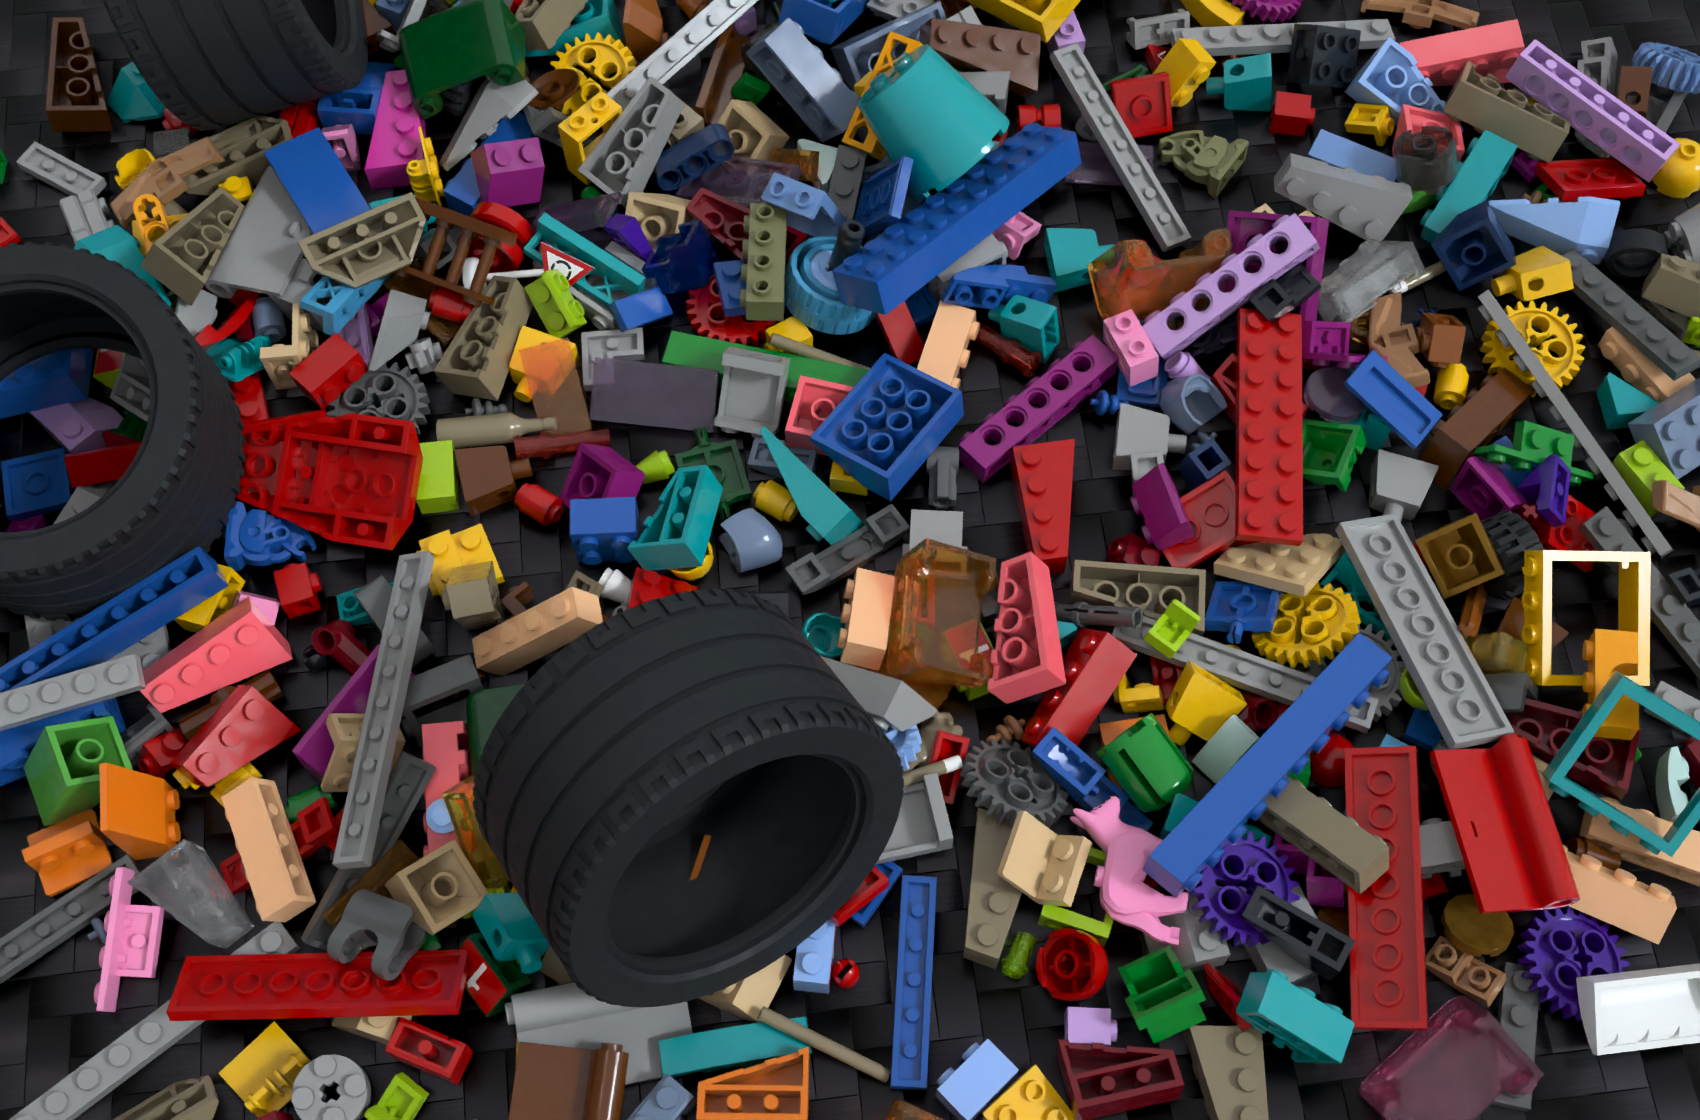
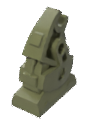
M1191 130L1161 138L1158 147L1161 150L1160 159L1162 162H1173L1174 166L1184 172V175L1190 178V180L1206 185L1208 194L1216 199L1245 161L1249 141L1238 138L1229 144L1225 138L1216 135L1206 137L1203 130Z

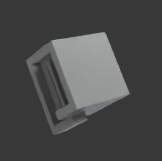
M302 258L282 297L269 295V297L283 311L284 315L292 320L293 303H300V300L323 275L312 271L307 260ZM337 281L331 283L332 287L344 285ZM318 298L314 302L326 306L331 301V298ZM302 309L304 313H308L310 316L311 328L323 332L322 316Z
M911 509L909 544H903L901 578L966 581L967 547L962 546L963 512Z

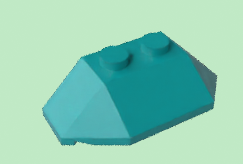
M131 62L121 68L106 102L110 109L123 123H130L132 120L158 119L164 116V104L157 101V96L148 86L135 64Z

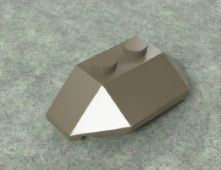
M258 116L209 137L225 161L222 163L218 161L183 177L189 187L186 192L188 194L211 195L219 188L218 184L224 183L231 176L239 178L248 176L251 185H257L266 168L270 166L264 151L293 139L288 122L285 119Z
M411 192L299 240L298 245L312 271L356 289L412 264L426 218Z
M205 1075L199 1079L191 1078L175 1082L113 1120H212L219 1100L212 1079L209 1075Z

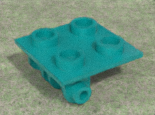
M258 335L249 342L244 343L235 338H230L206 351V353L227 380L238 382L259 370L265 369L260 360V348L271 347L272 342L268 336Z

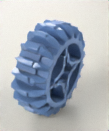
M1658 42L1642 43L1635 52L1631 66L1653 67L1651 83L1686 94L1700 93V56L1696 53Z

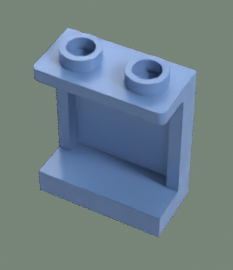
M776 172L773 173L761 196L764 202L786 210L787 226L805 233L806 237L809 238L819 236L837 237L842 223L847 221L826 192Z

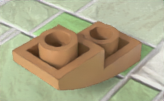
M1441 935L1425 957L1426 969L1453 988L1488 1008L1507 981L1504 972L1459 950L1447 938Z

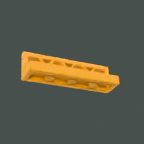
M890 31L862 96L871 87L869 83L877 75L888 71L894 66L893 62L895 60H893L891 52L896 42L907 45L905 52L908 54L923 44ZM857 106L842 142L866 152L872 158L882 161L886 152L865 117L862 119L863 114ZM867 125L869 132L864 144L853 140L857 129Z

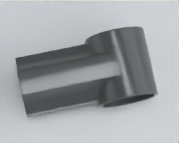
M937 446L927 458L926 474H929V505L937 509H947L950 506L956 505V475H958L959 446Z

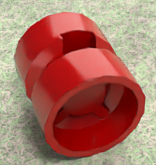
M1042 104L1040 109H1037L1035 105H1017L1016 133L1021 131L1025 125L1036 121L1041 126L1061 127L1059 104Z

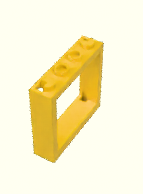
M1524 551V567H1522L1524 574V593L1522 596L1524 626L1521 633L1524 642V658L1521 664L1523 673H1527L1536 685L1582 686L1583 675H1551L1552 561L1619 562L1618 631L1638 632V665L1632 675L1626 677L1641 686H1650L1651 552Z

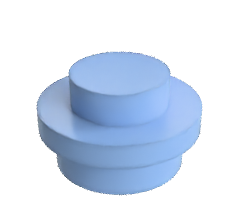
M450 799L434 801L426 812L428 826L440 834L454 831L459 826L462 818L460 807Z

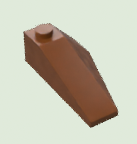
M657 0L625 1L623 27L626 46L636 61H644L669 39V33H664L663 20Z

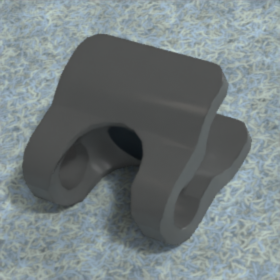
M361 889L355 892L347 903L340 922L328 940L327 952L332 960L345 964L352 962L362 950L371 946H377L372 956L371 968L377 977L390 981L397 978L408 960L422 947L427 938V932L417 924L412 923L415 914L409 905Z

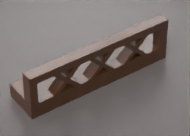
M735 22L719 36L695 105L696 113L704 118L705 127L718 123L732 99L737 100V98L730 95L731 87L746 73L750 61L746 52L755 45V37L735 33Z

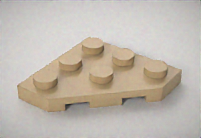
M1318 533L1303 535V542L1300 546L1260 542L1230 547L1214 562V574L1305 597L1345 552V548L1340 539L1334 538L1330 534Z

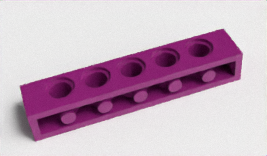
M1094 335L1084 342L1082 340L1078 341L1065 358L1056 359L1048 368V372L1041 377H1034L1026 386V390L1019 395H1012L999 412L989 414L977 430L967 432L958 443L959 461L982 483H985L1010 462L1012 447L1032 444L1115 375L1119 357ZM1080 368L1085 370V372H1079L1075 369ZM1059 386L1062 387L1063 390H1057L1053 387ZM1037 404L1042 408H1034L1031 405ZM1008 423H1017L1020 426L1013 427L1010 426ZM987 441H994V442H996V443H998V444H997V445H988V444L985 443V442H987Z

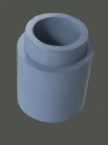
M270 297L258 298L251 312L255 337L258 335L268 336L272 344H275L283 339L287 333L283 311Z

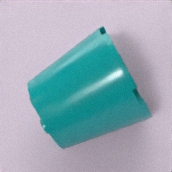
M928 44L918 47L909 54L905 52L893 62V67L885 74L883 72L880 73L869 83L871 87L857 104L892 163L903 156L914 159L908 189L917 201L928 198L930 195L928 193L929 190L935 188L937 192H940L966 173L995 145L991 141L997 133L999 136L1003 135L1010 124L1009 119Z

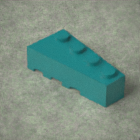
M1486 129L1480 139L1474 137L1465 152L1469 155L1464 163L1459 161L1450 177L1454 178L1450 186L1443 185L1435 199L1439 203L1434 211L1428 209L1423 216L1420 225L1424 227L1420 237L1431 243L1458 214L1486 201L1488 196H1491L1496 189L1500 178H1503L1506 174L1517 145Z

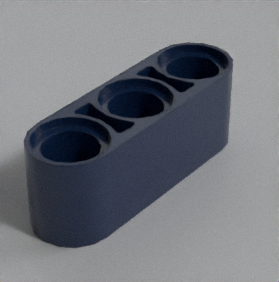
M719 123L711 124L662 152L653 170L659 187L665 191L676 190L731 158L734 153V146L727 128Z

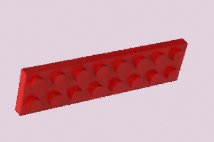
M1240 308L1237 313L1235 540L1300 546L1303 542L1302 314L1286 313L1269 323L1256 309Z
M1416 746L1344 748L1346 816L1352 817L1361 828L1371 835H1377L1385 841L1389 847L1390 868L1361 894L1348 886L1349 937L1355 940L1350 951L1351 1021L1355 1023L1353 1030L1428 1031Z
M468 949L418 951L408 960L397 978L390 981L377 977L373 972L371 964L374 952H360L352 962L345 964L332 960L328 953L186 956L166 1012L170 1021L459 1015L469 968Z

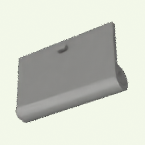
M268 166L264 171L205 283V287L219 297L230 299L235 294L237 288L282 297L304 255L298 245V241L313 235L271 166Z
M569 983L511 995L512 1002L505 1003L508 1025L515 1024L518 1045L520 1042L589 1050L601 1049V1043L623 1045L622 1052L629 1053L625 1086L662 1079L663 1074L658 1041L693 1034L687 1001L659 1007H623L598 1001L595 997L588 996L584 991L580 990L576 983Z

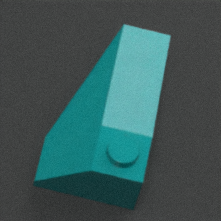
M588 0L585 3L584 9L570 22L569 28L562 32L551 49L546 51L527 50L525 46V57L557 55V51L565 54L567 51L565 43L573 47L575 45V37H578L583 42L585 41L586 33L590 35L592 40L595 39L597 32H599L604 39L609 34L615 41L620 39L622 42V26L614 0Z
M114 225L77 241L73 249H87L92 255L99 253L104 255L107 260H115L125 269L129 268L139 278L144 279L170 307L171 302L160 281L140 267L145 257L139 250L141 245L138 239L123 227Z
M765 426L760 429L801 516L809 523L805 529L818 542L824 538L833 545L865 525L839 497Z

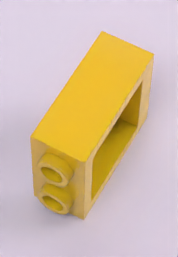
M602 91L558 125L567 168L587 186L592 181L579 172L578 169L622 113V107ZM602 126L603 133L583 149L582 142Z

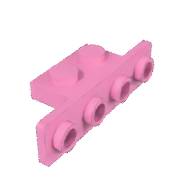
M117 867L115 875L111 877L109 882V894L112 896L110 911H107L104 918V930L107 932L105 946L101 948L99 954V966L102 968L101 979L96 984L94 990V1002L97 1004L96 1010L102 1012L116 1011L120 976L156 978L165 907L130 905L135 871L125 867Z

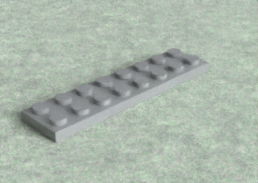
M1396 514L1340 522L1335 531L1449 750L1495 742L1504 735L1513 734L1514 730L1398 516Z

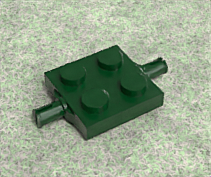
M700 427L703 438H701L699 428L693 431L698 446L689 451L674 454L677 468L707 465L723 487L717 509L721 524L725 521L724 514L726 519L731 517L729 506L736 502L751 499L752 493L736 440L733 439L721 443L710 442L706 427Z

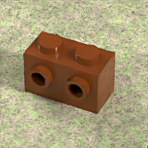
M1422 312L1420 327H1416L1414 330L1419 343L1420 353L1425 359L1431 361L1430 365L1447 368L1450 363L1460 364L1466 327L1453 315Z

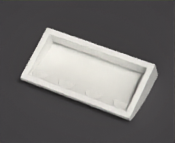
M1700 964L1576 977L1581 1018L1588 1043L1594 1055L1700 1043Z

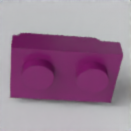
M1302 320V358L1312 359V365L1356 368L1367 355L1348 353L1351 322ZM1381 356L1387 362V356Z

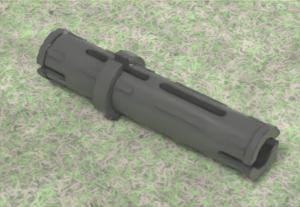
M1078 601L1075 604L1054 602L1057 621L1074 623L1076 627L1084 628L1087 625L1138 629L1143 623V611L1139 607L1088 605L1085 601Z

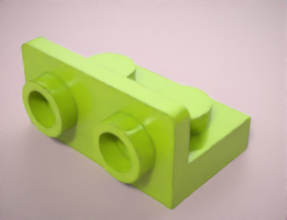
M558 269L545 271L541 274L542 277L527 285L524 289L549 334L561 339L585 325L587 321L584 318L583 307L577 300H574L569 291L570 285L567 278Z

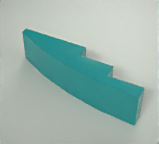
M806 1017L790 1018L808 1028ZM764 1022L698 1032L658 1041L662 1074L664 1076L667 1073L672 1078L701 1071L710 1073L738 1066L747 1068L764 1063L768 1059L779 1058L798 1052V1050L809 1047V1054H812L810 1045Z

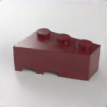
M1062 1039L1057 1041L1056 1058L1074 1120H1089L1180 1099L1184 1082L1174 1050L1127 1046V1048L1104 1046V1043L1092 1042V1045L1069 1043V1040Z

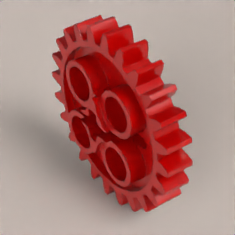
M703 272V282L694 281L695 290H689L690 300H686L688 321H691V330L697 331L698 336L742 345L752 344L754 347L759 348V339L766 342L765 330L781 322L758 320L746 322V315L724 317L714 273L711 276ZM718 318L724 319L722 321H716V319Z

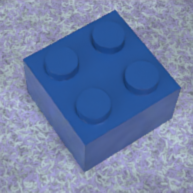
M636 497L570 500V537L578 563L583 562L588 565H597L602 561L630 563L636 560L627 549L632 540L638 541L642 534Z

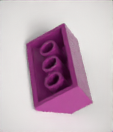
M380 644L376 646L292 750L307 772L321 782L335 747L325 724L329 713L365 714Z

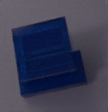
M701 219L679 224V233L659 237L643 265L642 271L646 279L655 278L663 295L705 287L713 273V263L719 262Z

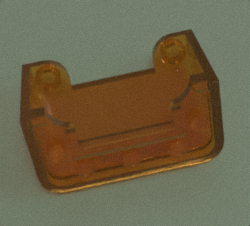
M1229 229L1210 231L1204 236L1201 244L1193 249L1184 250L1179 253L1180 259L1156 262L1153 260L1150 247L1145 242L1136 239L1120 241L1087 265L1099 314L1104 319L1132 309L1137 319L1147 318L1157 310L1162 312L1171 305L1170 300L1182 291L1189 292L1196 286L1195 282L1201 276L1208 272L1213 274L1222 267L1221 262L1230 256L1232 251ZM1209 298L1199 299L1195 304V309L1203 307Z
M928 538L901 557L894 579L887 674L889 677L907 682L979 687L988 682L992 673V664L989 662L986 654L978 653L981 598L990 590H993L998 581L996 558Z

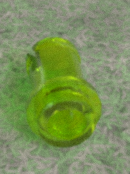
M1021 931L1016 932L1008 956L1001 961L1003 966L1002 972L1005 975L1014 979H1021L1022 975L1027 974L1028 968L1026 965L1037 943V939L1026 932H1023V934Z

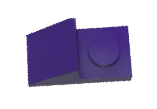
M1557 454L1549 455L1518 486L1521 494L1530 503L1536 504L1539 515L1543 516L1552 527L1565 525L1571 470Z

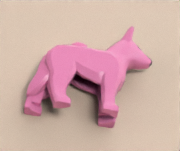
M1111 796L1090 812L1078 808L1073 809L1076 816L1070 817V820L1086 830L1094 842L1106 853L1104 866H1097L1094 886L1100 887L1101 907L1110 918L1119 923L1144 932L1152 940L1165 945L1170 944L1171 947L1177 948L1179 945L1180 928L1168 927L1162 924L1158 917L1184 913L1187 908L1189 893L1182 892L1177 898L1174 896H1164L1143 883L1147 875L1143 868L1148 856L1163 840L1142 828L1133 827L1121 822L1119 819L1120 800L1116 796Z

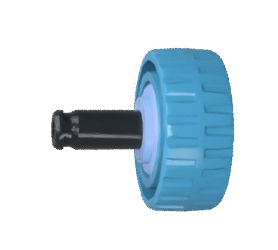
M847 220L842 223L837 237L819 236L810 238L798 245L790 255L785 269V305L795 318L814 330L835 335L851 334L867 327L875 318V313L872 311L841 303L832 270L843 263L844 259L854 255L863 248L861 244L862 238L865 235V228L860 222Z

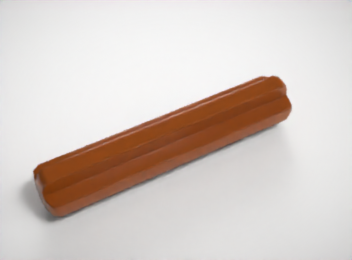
M1484 583L1474 586L1467 591L1458 629L1465 639L1468 636L1475 637L1478 634L1488 593L1484 589Z

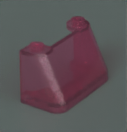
M1457 996L1444 1004L1428 1020V1031H1416L1362 1083L1359 1093L1383 1120H1474L1504 1091L1511 1095L1530 1093L1536 1087L1537 1082L1544 1076V1073L1490 1012L1466 996Z

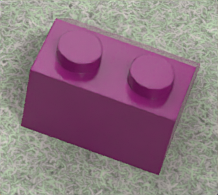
M538 137L483 144L470 152L482 202H495L507 207L540 202L545 165Z
M580 443L560 498L563 501L562 503L570 509V500L637 497L646 474L610 447Z
M1472 456L1466 460L1449 489L1471 514L1477 513L1480 521L1501 511L1509 510L1514 514L1523 504L1529 505V502L1518 488L1514 487L1505 477L1503 470L1498 465L1486 463V458L1480 456Z
M1164 463L1155 466L1132 485L1135 496L1130 497L1136 514H1143L1146 525L1141 526L1148 544L1154 542L1156 548L1160 551L1195 537L1174 482Z

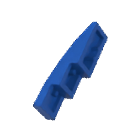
M1055 727L1048 732L1031 752L1048 773L1085 811L1090 812L1111 796H1116L1120 800L1119 819L1121 822L1133 827L1142 828L1145 831H1148L1153 825L1150 819L1127 801L1129 799L1128 795L1104 775L1106 770Z

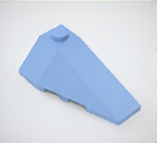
M1390 37L1384 41L1359 70L1345 91L1346 94L1358 103L1387 105L1396 126L1403 104L1447 114L1443 111L1446 102L1439 99L1431 88L1433 84L1428 77L1424 78L1415 64L1418 62L1414 56ZM1460 123L1461 131L1463 132L1464 128Z
M1590 196L1578 197V202L1559 203V198H1548V202L1531 204L1527 199L1488 201L1506 234L1536 247L1543 245L1559 255L1575 249L1591 264L1599 265L1609 248L1620 207V201Z

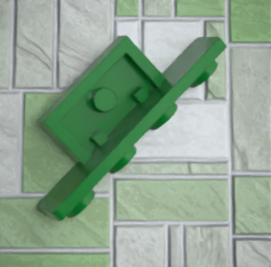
M1525 420L1515 423L1513 449L1493 444L1477 447L1474 451V455L1486 458V463L1511 465V470L1517 472H1533L1549 455L1557 454L1571 470L1569 486H1580L1581 482L1590 481L1594 478V473L1571 467L1574 435Z

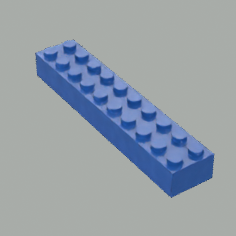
M1038 123L1025 125L1021 131L1013 137L1006 139L997 149L987 153L982 160L961 177L935 195L929 196L924 203L906 213L904 218L894 225L887 227L885 232L874 240L867 242L862 249L844 259L842 264L832 270L841 303L887 315L1081 165L1076 132L1063 130L1061 127L1041 126Z

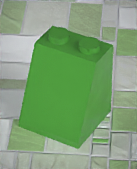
M113 716L44 727L23 767L44 826L56 824L85 810L92 809L100 803L99 764L110 763L133 770Z

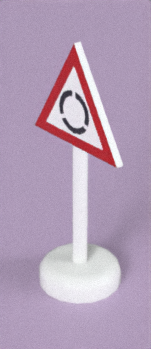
M540 242L543 269L488 273L482 293L487 286V281H490L493 275L512 278L539 277L545 271L558 269L567 278L569 285L572 286L595 267ZM467 257L463 266L464 287L468 289L471 286L480 260L476 257Z

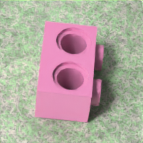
M1129 309L1103 320V340L1107 348L1119 357L1118 367L1128 385L1132 387L1158 376L1159 355L1133 310Z

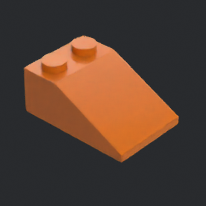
M110 763L99 764L100 831L134 860L176 854V842H180L181 839L179 824L177 821L175 822V810L179 809L180 806L178 791L165 779Z

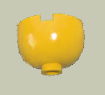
M1674 138V140L1680 143L1679 147L1651 180L1658 186L1656 190L1659 193L1671 198H1686L1691 193L1700 190V144L1688 138Z

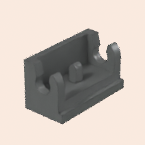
M152 703L146 706L150 712L120 735L133 769L138 766V759L144 742L174 730Z

